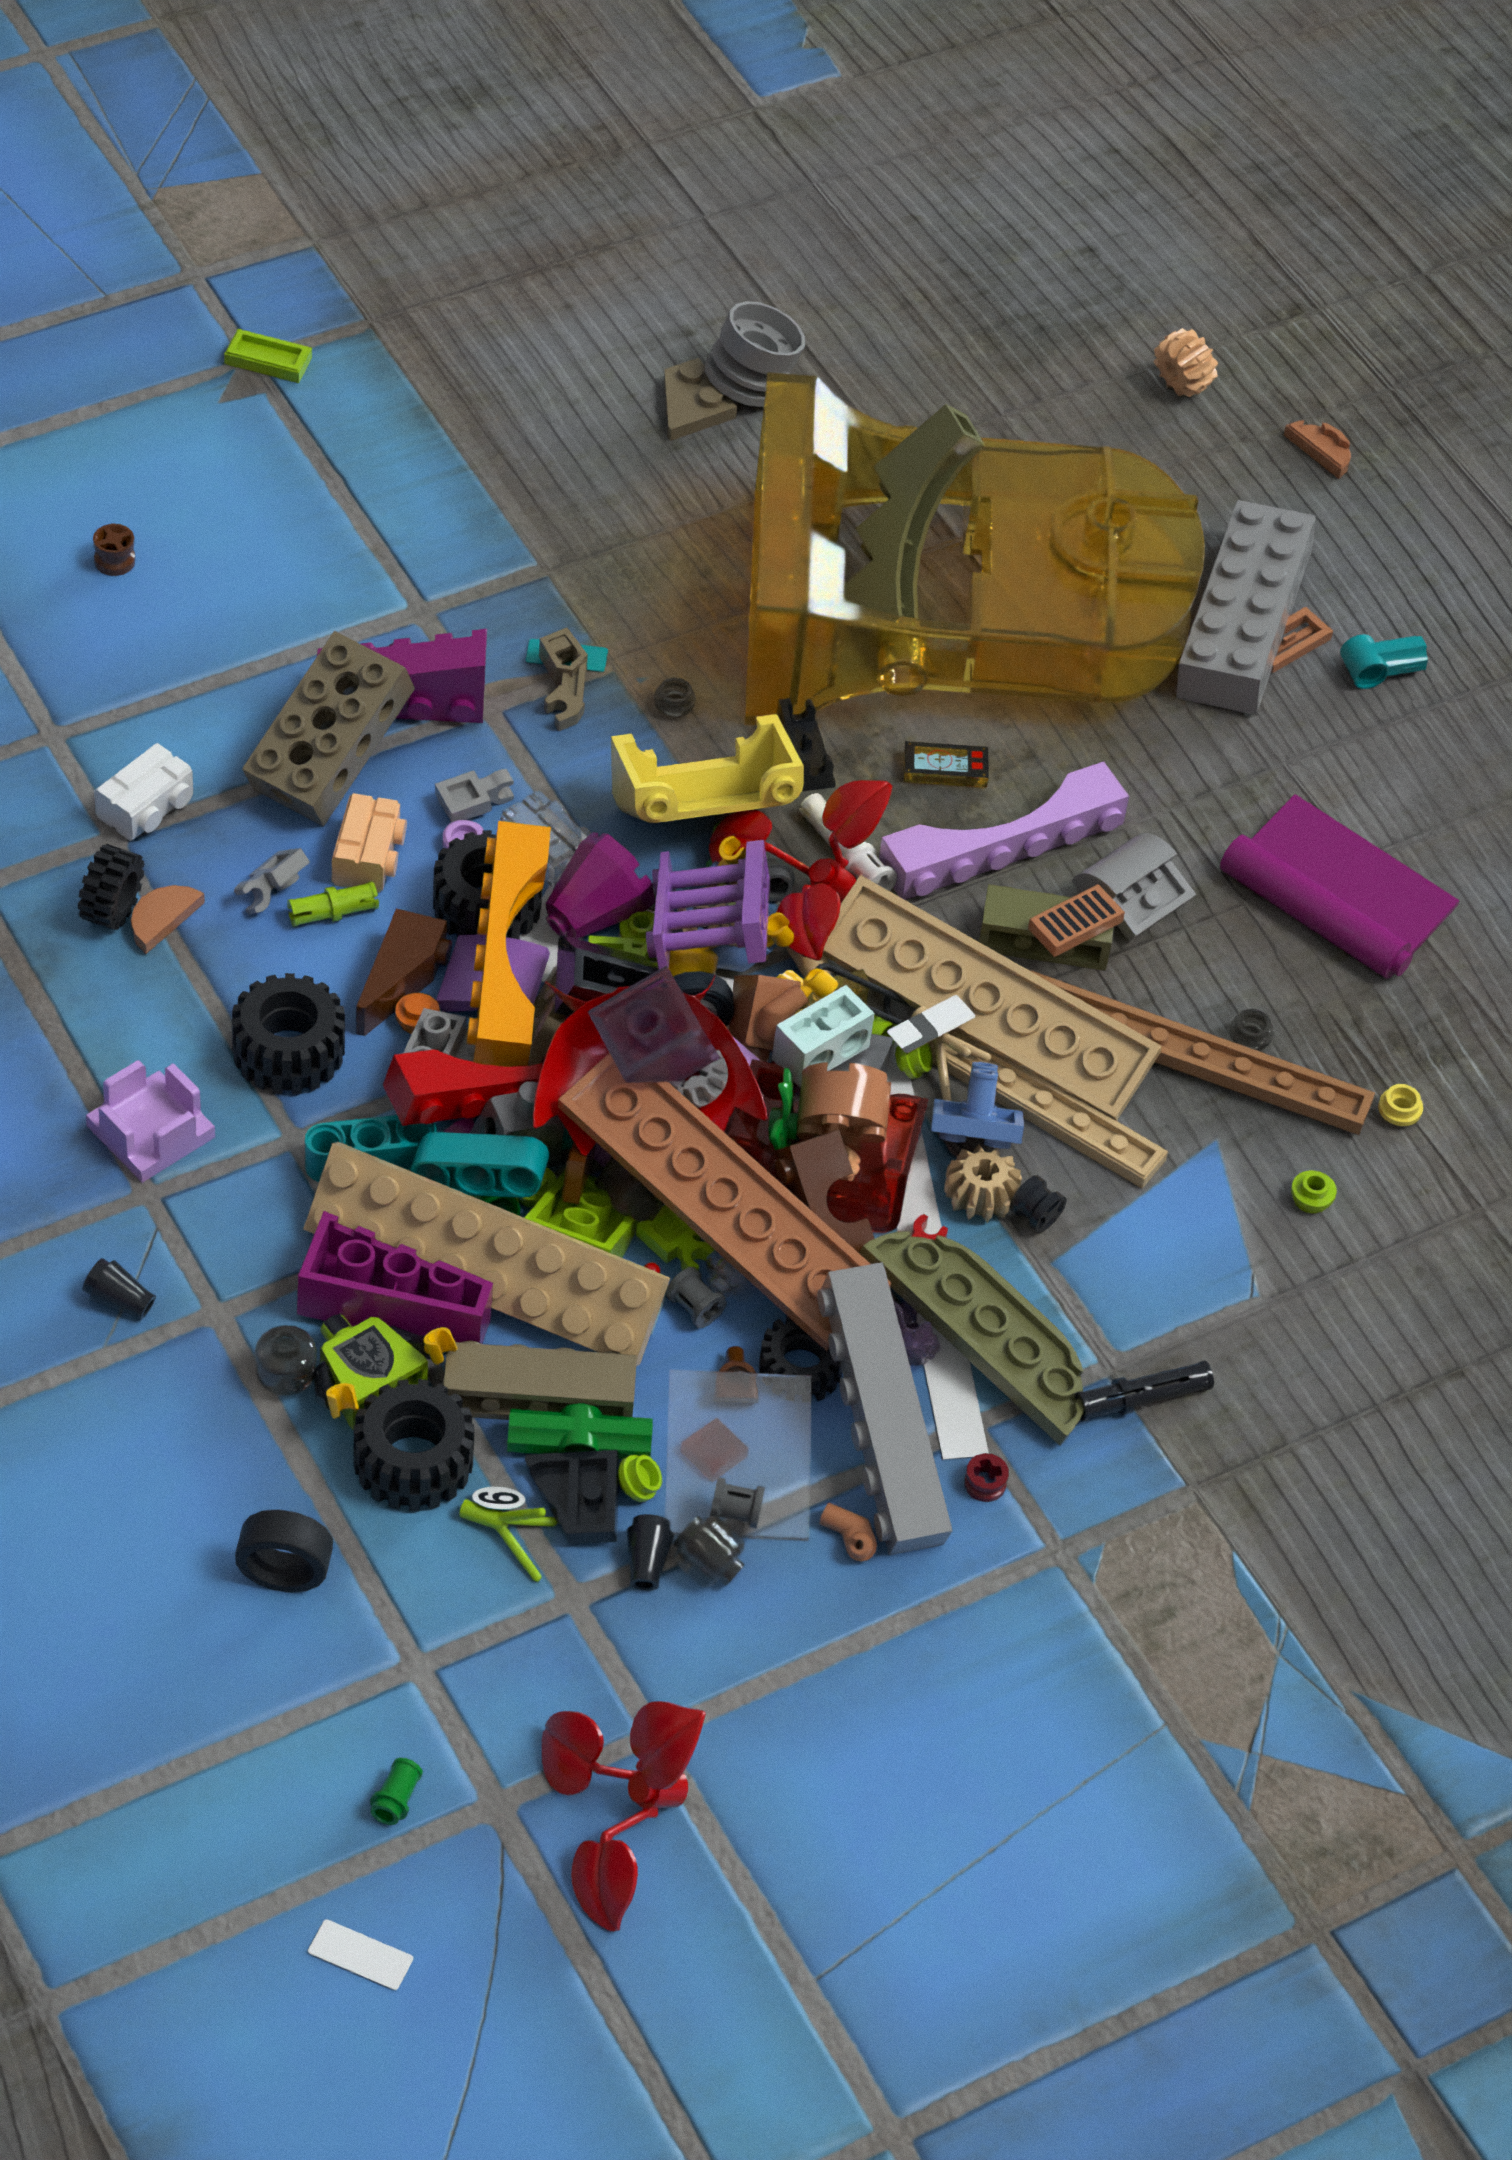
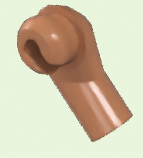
M829 1502L824 1508L819 1524L841 1533L847 1553L851 1558L856 1561L870 1559L877 1548V1541L870 1521L863 1516Z

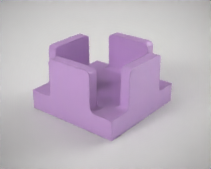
M139 1060L135 1061L103 1082L104 1103L86 1115L87 1127L141 1183L215 1138V1126L201 1112L200 1091L198 1087L175 1064L165 1068V1075L159 1070L146 1078V1067Z

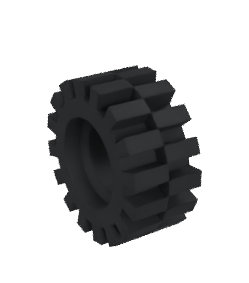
M110 844L102 845L100 851H96L94 854V862L90 861L87 867L89 872L87 876L84 875L82 880L84 887L79 891L78 896L82 898L78 902L79 916L84 920L113 930H118L119 926L122 927L125 924L126 917L129 918L132 913V905H136L138 900L136 898L137 892L141 891L142 884L140 880L144 877V870L142 868L145 865L144 860H142L143 857Z
M786 1315L785 1324L780 1318L773 1322L772 1329L767 1328L764 1333L759 1359V1374H763L762 1382L766 1387L773 1384L772 1393L775 1396L779 1397L784 1391L787 1393L786 1401L794 1403L796 1395L801 1396L802 1404L810 1403L811 1395L814 1394L817 1401L825 1399L826 1390L830 1394L836 1390L837 1382L840 1383V1378H842L840 1361L834 1362L830 1349L826 1351L791 1318ZM792 1350H806L815 1354L820 1359V1362L811 1367H799L788 1362L784 1355Z

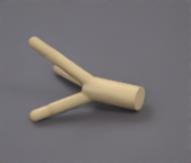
M925 1006L919 1007L914 1011L912 1017L927 1010ZM947 1032L932 1040L935 1047L943 1100L952 1101L944 1047L947 1045L965 1057L972 1055L986 1062L991 1060V1055Z

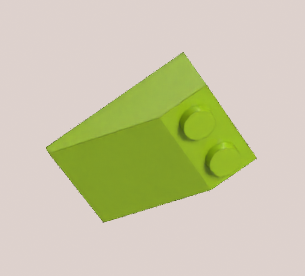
M564 1171L524 1217L623 1258L636 1233L637 1224L643 1220L652 1198L589 1175L580 1203L564 1202L563 1198H561L565 1176Z

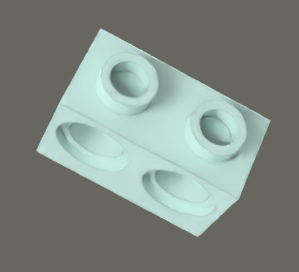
M845 985L776 1025L772 1060L783 1071L784 1068H789L792 1080L801 1088L802 1070L809 1065L828 1062L827 1071H830L869 1048L875 1013Z

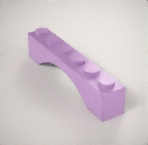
M1103 761L1068 773L1060 788L1045 804L1013 822L991 828L972 830L940 829L919 824L884 836L881 840L879 860L885 866H890L896 871L897 881L893 889L899 897L907 900L918 895L924 896L935 889L967 881L973 876L990 870L1002 869L1008 864L1024 858L1039 856L1047 850L1065 844H1074L1082 838L1093 834L1111 831L1124 823L1129 795Z

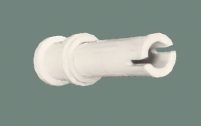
M814 793L802 801V808H799V811L830 846L828 839L832 831L828 830L822 821L823 811L827 802L821 794ZM838 842L843 857L849 861V864L845 867L847 871L854 875L856 879L862 875L886 890L891 891L896 884L897 873L892 867L885 866L879 860L877 851L872 844L863 842L854 848L847 849Z

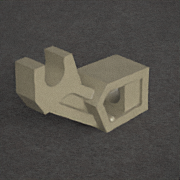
M564 628L540 638L539 657L555 685H558L544 699V710L547 714L554 710L564 711L555 715L554 725L558 731L576 725L584 714L585 703L583 702L588 660V654L570 630ZM569 661L572 662L570 666H568V665H562V664H564V663H566V662H569Z

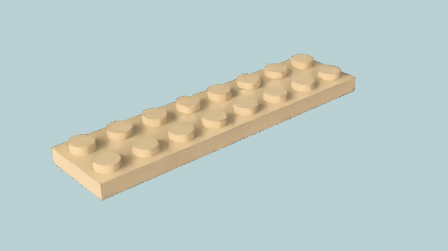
M862 875L859 876L841 903L838 920L823 950V954L828 959L859 977L896 993L915 1009L922 1006L929 1009L957 995L975 1014V1018L953 1030L1070 1093L1116 1121L1161 1053L1162 1046Z
M340 1142L332 1143L303 1230L315 1234L323 1211L338 1216V1223L353 1230L361 1226L375 1232L376 1240L397 1248L400 1244L417 1250L416 1255L425 1261L434 1264L441 1260L492 1282L491 1308L599 1353L616 1351L626 1355H637L636 1366L641 1363L670 1281L668 1276Z

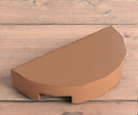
M1296 421L1286 425L1284 436L1335 477L1340 479L1347 472L1351 458L1350 442L1340 430L1327 423H1322V427L1303 425L1304 421Z
M171 885L154 889L142 896L134 906L131 917V928L136 945L147 954L205 903L204 893L187 886Z

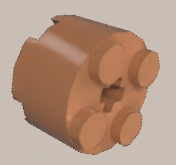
M828 1062L809 1065L802 1070L797 1120L798 1138L807 1140L839 1130L844 1145L851 1148L854 1152L861 1150V1143L886 1141L891 1082H887V1073L874 1067L857 1063H849V1071H827Z

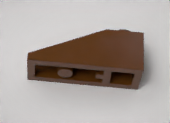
M396 908L356 1006L357 1035L366 1036L395 1012L396 1004L403 996L422 991L434 981L439 965H447L452 950V940L446 939V920Z

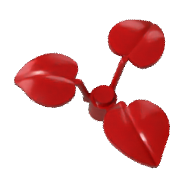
M852 781L840 786L829 797L825 804L822 821L823 825L832 831L828 841L835 860L831 858L819 859L809 867L772 844L765 842L771 833L772 822L764 813L753 809L734 812L722 820L716 827L708 845L712 864L714 861L720 863L723 859L719 853L721 842L727 837L734 836L740 841V846L732 856L740 848L744 847L746 849V842L764 840L765 851L806 874L810 878L811 885L805 884L802 887V893H792L783 898L776 912L782 913L789 920L788 927L794 933L793 942L788 947L804 957L820 961L825 944L838 920L841 903L857 881L855 876L845 869L849 861L843 857L838 842L843 847L851 849L863 843L872 834L887 807L893 785L887 781Z
M653 1701L644 1705L637 1712L630 1731L631 1750L640 1759L636 1763L637 1770L604 1766L596 1762L602 1752L604 1738L599 1726L589 1716L576 1711H562L553 1714L545 1724V1730L542 1734V1765L546 1779L554 1790L564 1795L580 1794L589 1786L593 1771L600 1775L629 1780L628 1794L632 1801L642 1807V1810L602 1832L600 1842L593 1840L582 1842L578 1846L573 1859L571 1878L575 1896L585 1913L595 1923L609 1931H620L622 1918L633 1899L638 1878V1866L632 1850L623 1841L612 1839L647 1818H656L658 1816V1808H675L683 1804L688 1794V1781L684 1771L694 1753L703 1727L706 1712L702 1710L683 1707L667 1701Z

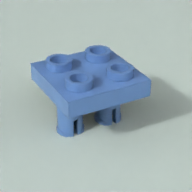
M972 1062L967 1099L962 1102L934 1099L931 1131L940 1132L939 1138L946 1141L966 1142V1137L968 1136L985 1139L984 1145L989 1147L1009 1149L1011 1148V1143H1022L1024 1129L1023 1111L998 1108L994 1105L998 1066L986 1062Z

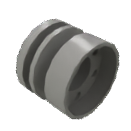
M746 301L738 303L729 311L720 330V337L715 341L712 351L705 361V373L709 381L721 393L734 401L757 407L772 405L780 397L783 386L789 379V372L795 367L805 347V336L800 326L790 316L775 307L760 302Z

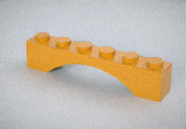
M498 821L496 838L487 837L484 863L492 864V873L484 872L481 899L489 900L488 909L480 908L477 935H485V945H476L473 970L482 972L481 981H473L470 1007L478 1008L477 1018L469 1017L466 1039L467 1045H475L473 1062L504 1067L528 1066L535 1007L522 992L512 973L506 951V934L514 917L529 899L543 889L548 864L551 827Z

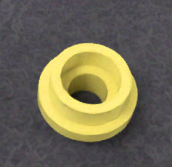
M1396 1084L1381 1095L1378 1109L1381 1116L1389 1123L1397 1126H1410L1420 1119L1423 1112V1103L1420 1094L1415 1088L1406 1084Z

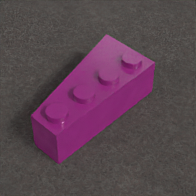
M487 629L472 630L471 637L454 639L452 633L436 634L435 641L411 643L410 638L394 639V642L389 646L378 648L371 642L360 643L404 666L415 689L395 719L483 723ZM318 648L317 656L322 650V648Z
M323 1211L298 1275L297 1315L326 1321L333 1315L341 1314L352 1327L370 1317H378L388 1326L393 1325L418 1335H426L436 1328L445 1327L450 1329L455 1342L476 1341L483 1344L491 1319L493 1283L441 1260L432 1264L419 1258L416 1255L417 1250L403 1244H400L397 1248L376 1240L375 1232L358 1226L356 1230L350 1229L338 1223V1216Z

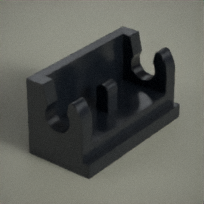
M790 698L779 699L777 715L804 765V785L802 791L834 788L836 784L833 774L834 765L831 757L826 752L817 721L815 720L816 709L813 701L807 699L805 702L806 709L802 713L792 714L794 711Z

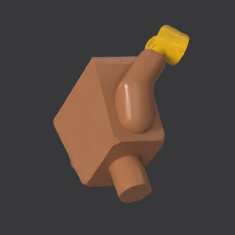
M818 968L812 969L804 979L792 970H786L777 977L764 975L734 976V1014L729 1022V1032L760 1060L758 1077H766L769 1055L770 1052H773L776 1025L795 1015L797 1010L809 1002L807 997L812 992L822 999L835 991L838 982L828 972Z

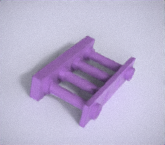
M764 840L746 842V858L739 859V864L673 871L669 851L660 853L659 869L652 870L653 887L656 895L653 931L646 932L649 958H657L660 974L669 973L670 951L737 944L738 948L745 947L748 964L766 962L770 875ZM737 881V884L676 891L677 888ZM736 902V905L674 912V909ZM735 923V926L672 933V930Z

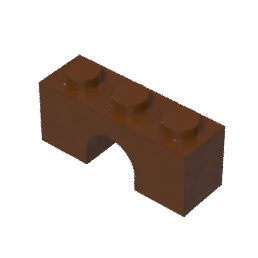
M839 1130L775 1150L778 1158L775 1161V1169L781 1184L787 1186L793 1195L859 1253L863 1245L875 1239L868 1218L844 1223L837 1220L827 1207V1192L833 1182L854 1174Z

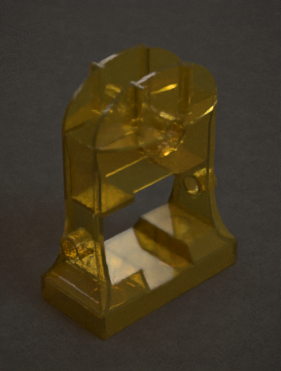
M767 372L754 494L744 725H756V717L777 714L779 699L790 698L794 711L792 714H799L806 709L805 702L807 699L813 701L817 712L839 701L882 691L896 696H909L921 690H938L1092 703H1116L1138 698L1148 693L1163 682L1175 668L1176 664H1179L1189 635L1190 608L1197 595L1203 571L1204 535L1197 512L1199 502L1197 496L1184 494L1178 485L1154 463L1132 452L1111 448L1110 446L1096 447L981 438L985 445L961 469L940 504L963 505V554L981 555V573L972 572L964 623L897 616L843 601L845 549L837 545L842 508L880 504L889 500L879 487L881 479L873 466L914 432L917 427L906 425L894 426L849 407L837 398L817 376Z

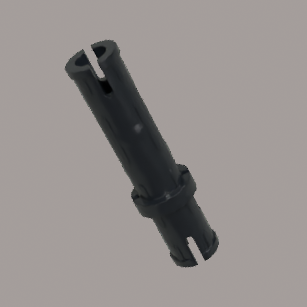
M1204 1360L1196 1364L1161 1371L1127 1380L1125 1377L1112 1380L1111 1385L1084 1392L1079 1391L1074 1394L1076 1400L1080 1399L1084 1411L1080 1420L1087 1421L1090 1418L1118 1412L1120 1415L1133 1413L1135 1407L1169 1400L1202 1390H1210L1214 1387V1377L1209 1363ZM1177 1381H1180V1382H1181V1383H1177V1384H1173V1385H1169V1386H1165V1387H1161V1388H1157V1389H1152L1153 1387H1157V1386H1161V1385H1165V1384H1169V1383H1173V1382H1177ZM1133 1392L1136 1393V1394L1127 1395V1396H1124V1397H1121V1398H1117V1399H1113V1400H1107V1399H1109V1398H1115V1397H1119V1396H1122V1395H1125V1394H1129V1393H1133Z

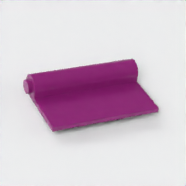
M1296 794L1285 803L1252 839L1243 834L1239 835L1229 845L1219 865L1220 870L1386 979L1391 978L1394 974L1399 977L1406 971L1412 961L1413 954L1454 911L1460 901Z

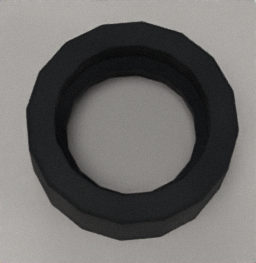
M280 1509L263 1510L250 1515L242 1525L235 1553L236 1566L244 1576L266 1588L284 1592L308 1591L318 1587L326 1579L333 1550V1538L326 1527L313 1518L297 1512ZM276 1549L286 1550V1551H289V1552H292V1553L281 1552V1551L276 1550Z

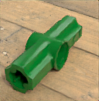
M584 1403L568 1405L561 1412L510 1409L507 1452L543 1454L617 1450L618 1457L622 1460L630 1455H647L651 1457L653 1418L602 1415V1412L597 1407Z

